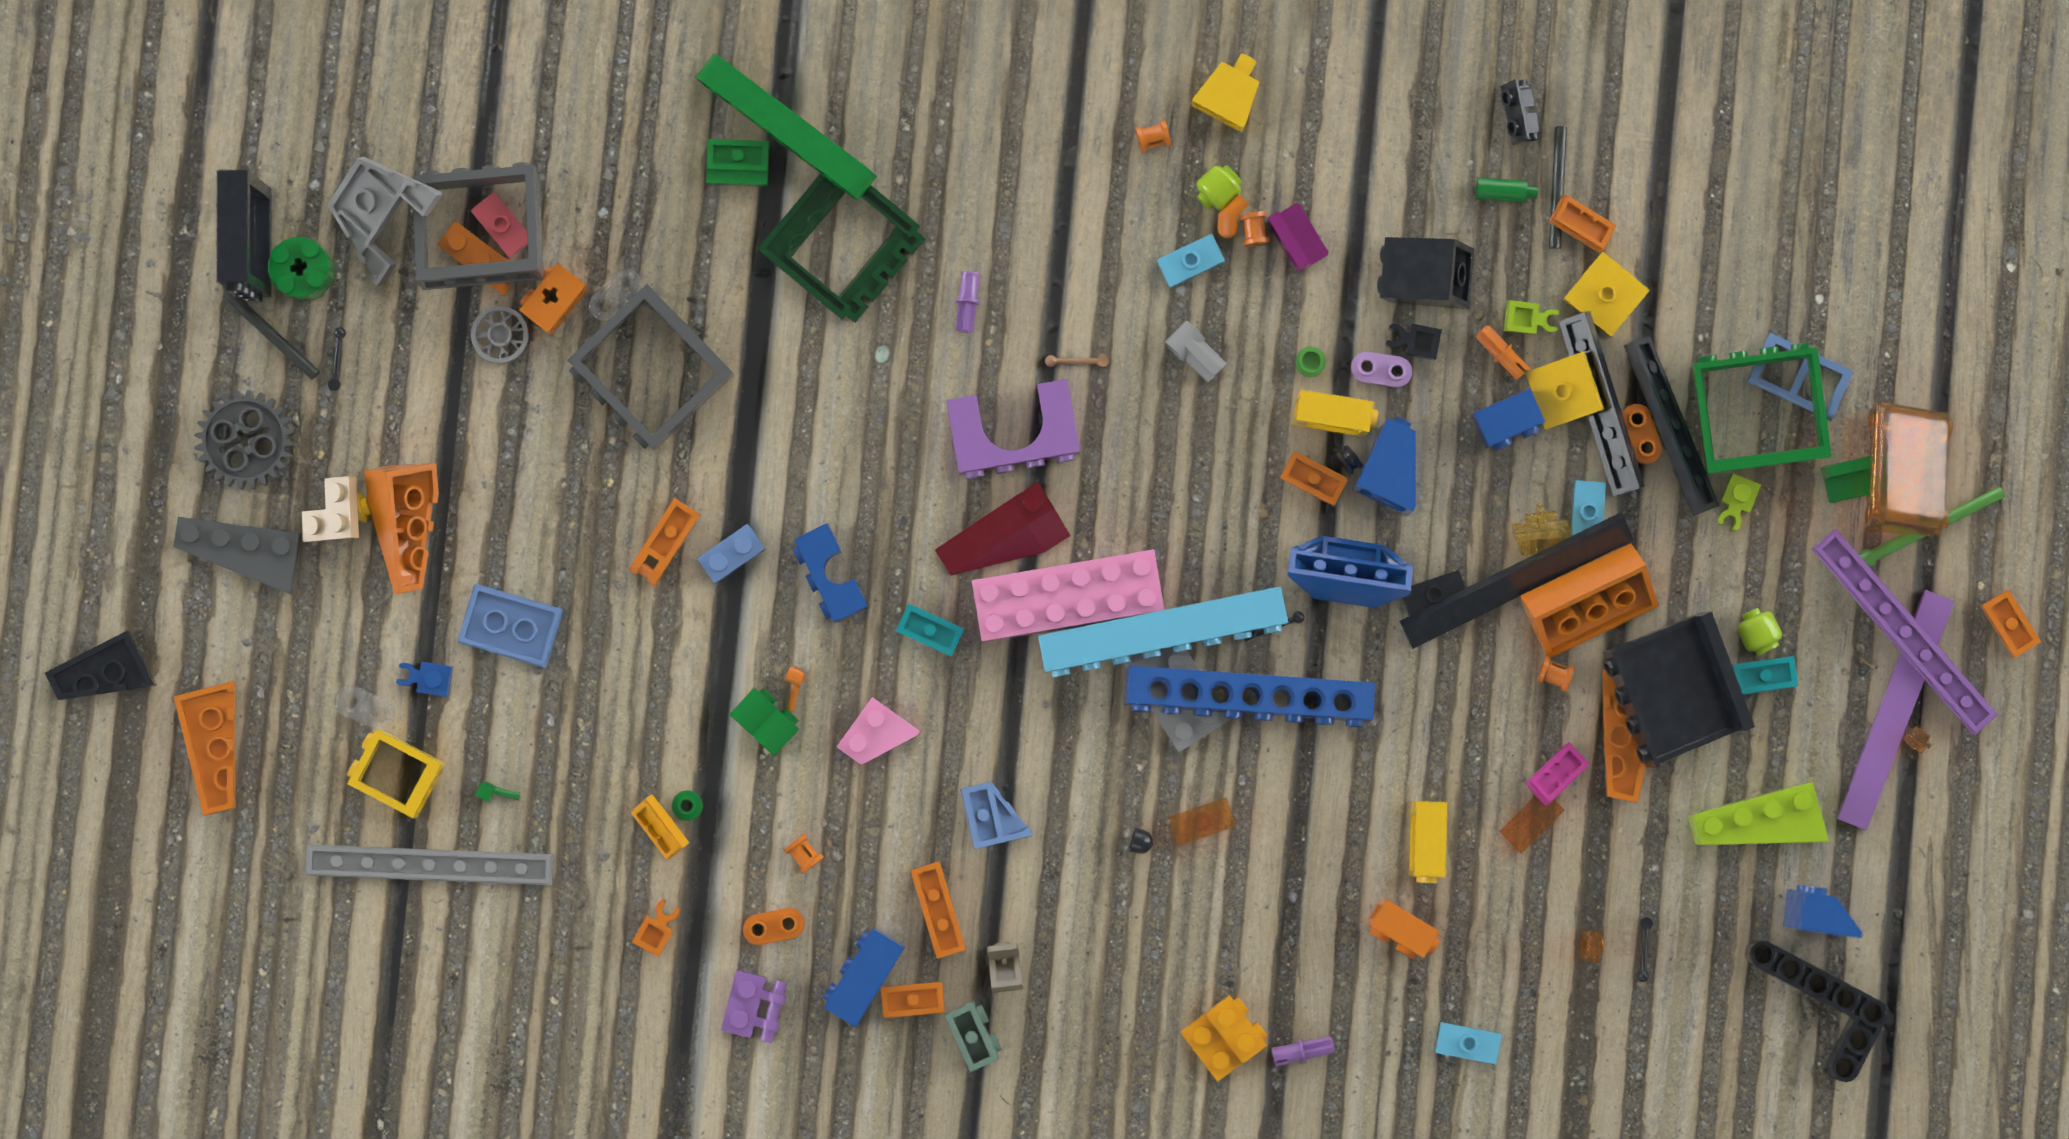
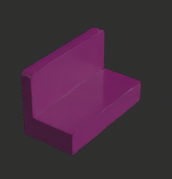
M1295 203L1281 213L1278 211L1268 217L1267 224L1298 273L1328 256L1327 248L1298 203Z

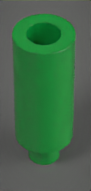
M1477 178L1476 199L1525 203L1526 198L1537 199L1538 187L1527 186V181Z

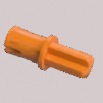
M1485 326L1476 335L1477 340L1494 356L1493 361H1498L1512 375L1515 381L1530 368L1511 349L1513 345L1511 343L1507 345L1490 326Z

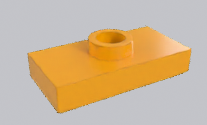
M653 794L645 798L631 811V814L667 861L689 844V841Z

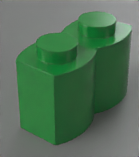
M764 687L760 691L753 688L729 715L773 756H776L800 730L796 726L799 720L786 708L783 712L778 710L773 705L777 699Z

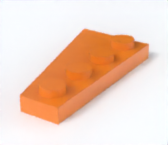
M236 681L173 696L203 816L236 808Z

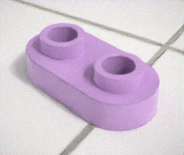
M1359 353L1352 360L1350 367L1352 376L1358 382L1378 386L1400 388L1406 385L1412 376V367L1408 360L1400 356ZM1363 362L1371 363L1372 371L1364 372L1361 369ZM1399 366L1403 371L1402 375L1395 377L1391 372L1392 367Z

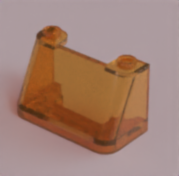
M1876 402L1869 410L1868 426H1874L1875 428L1870 432V438H1872L1870 496L1867 498L1869 508L1868 515L1864 516V532L1939 536L1942 528H1947L1949 523V510H1944L1947 437L1952 436L1953 420L1948 419L1945 412Z

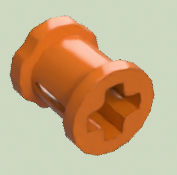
M1165 120L1160 121L1158 125L1143 129L1140 126L1135 127L1141 154L1146 153L1147 149L1162 145L1166 147L1171 146L1170 134Z
M1265 211L1251 212L1239 216V220L1243 222L1246 239L1243 241L1244 247L1270 243V237L1266 236Z
M1546 656L1540 667L1537 682L1542 683L1545 681L1560 686L1561 690L1566 692L1575 666L1571 664L1565 666L1550 660V657Z
M805 833L783 850L786 854L790 853L798 863L802 874L806 873L824 858L822 854H817L807 841L808 836Z

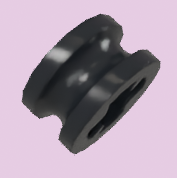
M1346 445L1343 447L1344 451L1342 453L1337 452L1334 455L1344 470L1351 476L1354 474V469L1362 468L1363 464L1353 450Z

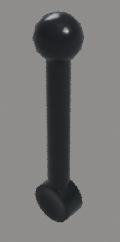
M338 327L334 331L336 347L332 379L328 382L329 389L337 391L341 387L338 375L342 339L346 336V331L342 327Z
M1300 611L1295 612L1292 617L1288 618V623L1282 625V627L1294 622L1302 623L1305 618L1304 614ZM1260 629L1251 632L1252 637L1246 638L1245 641L1263 635L1264 630Z
M1648 917L1640 920V926L1643 929L1641 969L1637 974L1640 982H1646L1649 979V973L1647 972L1649 929L1652 927L1653 922Z

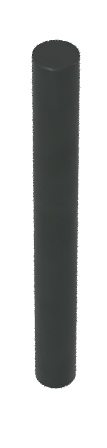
M1564 126L1555 127L1550 218L1561 197L1564 195L1567 127ZM1550 223L1549 249H1561L1562 230Z
M227 291L223 295V299L311 380L318 376L320 371L244 302L243 299L238 298V295H233L231 291Z

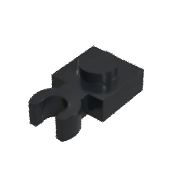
M1398 324L1389 325L1388 330L1396 331L1399 334V339L1395 342L1387 340L1385 343L1387 347L1398 348L1404 345L1407 346L1405 355L1436 360L1442 329L1411 324L1410 332H1407Z

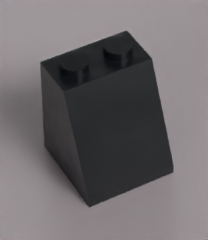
M1385 237V243L1380 250V260L1383 264L1382 276H1379L1377 282L1380 298L1392 303L1469 309L1475 249L1456 239Z

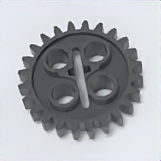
M247 390L245 398L242 397L240 391H234L233 400L228 395L223 394L224 404L221 405L212 401L215 409L213 413L207 410L203 411L208 418L207 422H197L204 430L194 434L195 437L202 439L203 442L196 445L195 449L205 453L198 460L200 462H209L205 469L207 473L217 471L214 480L219 482L226 477L225 486L231 487L235 480L237 488L240 490L244 489L246 482H248L251 489H256L257 480L267 486L268 475L278 479L279 476L276 469L279 467L287 470V466L282 462L283 459H293V455L287 452V448L295 447L296 443L289 441L288 437L294 435L296 431L286 429V426L292 422V419L289 417L281 418L286 409L279 407L274 410L276 400L271 398L265 403V394L261 392L256 399H254V394L251 390ZM251 412H258L260 417L259 423L255 427H248L246 423L247 416ZM228 424L232 429L231 436L227 440L222 441L218 435L219 429L223 425ZM270 427V431L268 433L257 435L255 437L250 438L248 440L249 445L247 447L242 444H237L234 447L228 449L226 452L221 453V448L242 441V434L253 436L261 432L264 428ZM269 439L272 442V450L267 455H261L259 445L263 440ZM242 452L244 455L243 465L239 468H233L231 465L232 456L235 453Z

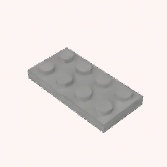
M1173 647L1162 649L1161 656L1143 659V654L1130 656L1131 662L1123 663L1125 669L1129 666L1199 670L1188 651L1174 653ZM1152 683L1150 693L1154 698L1162 699L1165 695V689L1159 683ZM1183 685L1181 688V695L1185 700L1193 701L1195 699L1196 693L1193 687ZM1212 691L1211 695L1213 700L1217 703H1220L1216 695ZM1151 707L1152 712L1178 753L1231 720L1230 718H1224V712H1212V716L1202 717L1194 716L1193 710H1181V714L1174 715L1162 713L1163 708Z

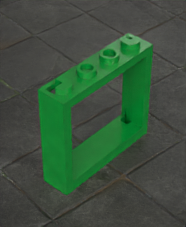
M1809 342L1792 344L1790 345V351L1779 352L1778 346L1762 348L1760 349V355L1748 356L1747 351L1729 353V359L1717 360L1716 355L1698 357L1699 363L1692 364V373L1706 474L1832 457L1818 347L1810 348ZM1807 359L1818 447L1715 460L1703 372Z

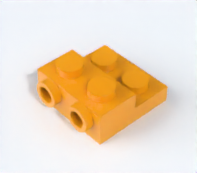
M1230 995L1226 996L1180 1031L1217 1082L1267 1046L1264 1041L1268 1037L1266 1032L1258 1022H1255L1253 1025L1245 1016L1249 1012L1248 1008L1239 997L1233 1000Z

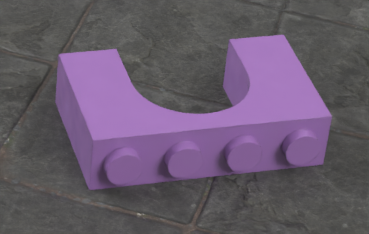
M1068 379L1037 384L1043 417L1042 429L1032 444L1019 450L1001 449L991 443L986 437L982 428L977 395L946 400L959 475L966 474V479H973L985 476L984 471L996 469V473L1001 474L1015 471L1014 466L1026 464L1027 468L1044 466V460L1056 458L1057 463L1075 460L1074 455L1080 454V447Z

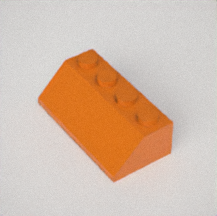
M1631 543L1520 595L1529 622L1545 655L1550 658L1659 607L1647 566Z

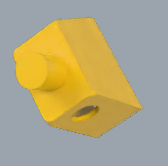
M1240 54L1234 67L1221 62L1194 96L1191 106L1242 133L1260 83L1258 80L1250 77L1257 61L1245 54Z

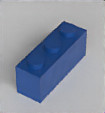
M873 928L870 933L866 930L863 932L855 945L860 948L854 959L848 956L839 971L844 975L838 985L832 983L823 997L827 1001L824 1006L825 1009L854 1027L861 1020L905 949V946L876 928Z

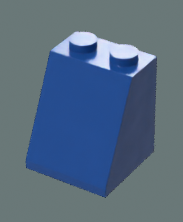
M1394 416V419L1387 418L1382 424L1352 490L1405 515H1409L1416 506V431L1410 428V422Z

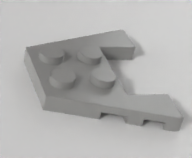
M360 157L356 159L327 205L346 237H350L358 249L357 256L361 263H366L371 271L372 276L370 278L373 283L379 286L385 283L397 263L377 246L375 242L402 200L404 199L420 215L427 216L430 215L443 194L439 190L366 157Z

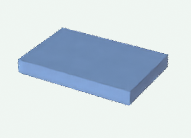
M474 584L457 642L547 668L564 609Z

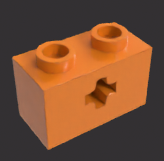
M558 262L554 267L549 265L544 270V279L540 280L542 282L535 291L530 289L520 301V304L523 306L519 309L521 313L550 336L554 334L589 290L586 284ZM557 291L556 297L558 301L556 303L548 302L546 294L548 292L554 294Z

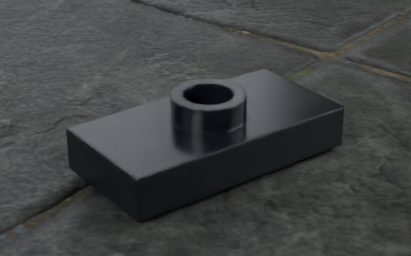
M1457 570L1412 585L1410 595L1402 598L1408 616H1411L1465 589L1460 572Z

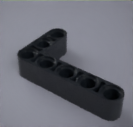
M1763 940L1750 942L1745 949V958L1751 966L1849 1017L1827 1060L1826 1071L1829 1076L1838 1081L1851 1082L1858 1076L1887 1020L1888 1009L1886 1005L1871 995L1770 942ZM1759 946L1766 947L1768 951V957L1762 963H1758L1754 958V952ZM1791 960L1795 964V973L1790 977H1785L1782 973V965L1784 962ZM1814 975H1819L1823 980L1822 988L1817 992H1813L1809 987V981ZM1846 989L1850 994V1001L1847 1005L1840 1006L1837 1002V995L1841 990ZM1870 1004H1874L1878 1010L1877 1017L1872 1021H1868L1864 1014L1865 1008ZM1859 1031L1864 1038L1863 1044L1858 1048H1853L1850 1038L1853 1033ZM1846 1059L1849 1063V1071L1847 1074L1840 1076L1836 1071V1065L1840 1060Z

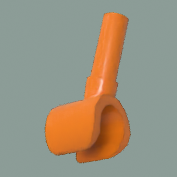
M795 666L789 668L784 679L793 684L787 705V710L794 711L799 688L805 679L804 671Z

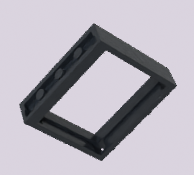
M217 170V283L225 287L226 291H231L233 295H238V298L244 299V302L261 303L263 302V297H272V281L268 273V262L272 251V188L249 170Z

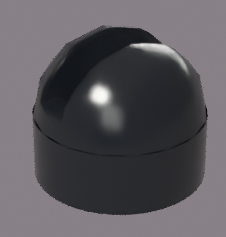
M1135 828L1129 852L1137 854L1148 852L1153 845L1151 834L1143 829Z

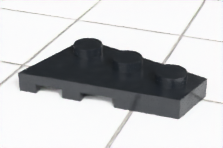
M125 631L45 672L57 699L60 701L157 686L130 631Z

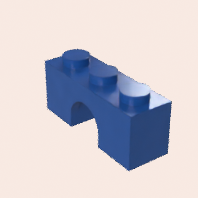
M828 523L794 539L797 546L792 548L799 564L806 563L810 574L805 577L812 591L819 590L824 600L819 603V606L826 620L832 618L834 623H838L869 608L855 579L842 584H835L829 581L826 576L825 568L827 562L832 557L842 553Z

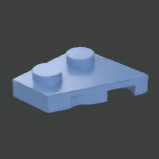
M992 782L960 789L974 849L1033 836L1031 829L1022 822L1015 813L1016 811L1005 801Z

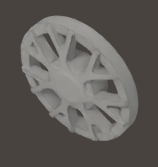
M494 306L484 310L477 316L472 325L471 340L477 353L487 361L499 364L508 363L518 358L524 352L529 340V330L526 321L517 311L506 306ZM501 311L502 322L494 323L492 313ZM488 314H489V317H490L489 320H487L486 318H484V317L487 316ZM513 314L519 321L514 327L510 328L506 322ZM481 320L491 325L487 332L478 329ZM523 331V341L512 340V332ZM476 332H480L481 335L476 337ZM488 337L490 344L480 348L477 340ZM509 343H512L517 349L511 356L505 350V346ZM493 346L500 347L499 358L490 357Z

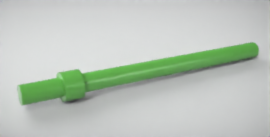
M1997 487L1871 550L1866 548L1858 552V554L1869 567L1875 565V561L2004 498V492L2001 487Z

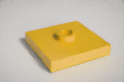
M1601 252L1563 300L1579 313L1590 311L1594 325L1611 338L1650 290L1607 254Z
M1580 352L1525 372L1532 393L1545 420L1543 424L1545 430L1604 410L1585 352Z

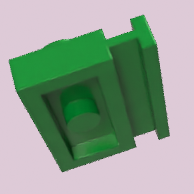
M708 139L706 184L768 187L770 142L760 140Z

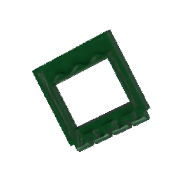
M820 174L757 250L838 318L843 320L847 316L856 323L869 308L861 300V297L864 295L874 302L889 284L880 276L881 273L884 272L893 279L908 261L900 253L901 249L903 248L910 255H913L925 241V238L917 232L920 228L919 224L870 185L861 198L896 226V228L842 293L837 296L797 263L796 260L791 258L845 194L843 190Z

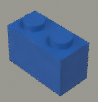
M1531 388L1471 415L1485 449L1493 446L1495 451L1511 445L1510 438L1522 434L1523 439L1539 433L1540 429L1538 426L1545 423Z

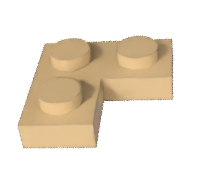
M355 476L325 478L326 509L302 512L303 542L311 543L359 538L357 478Z

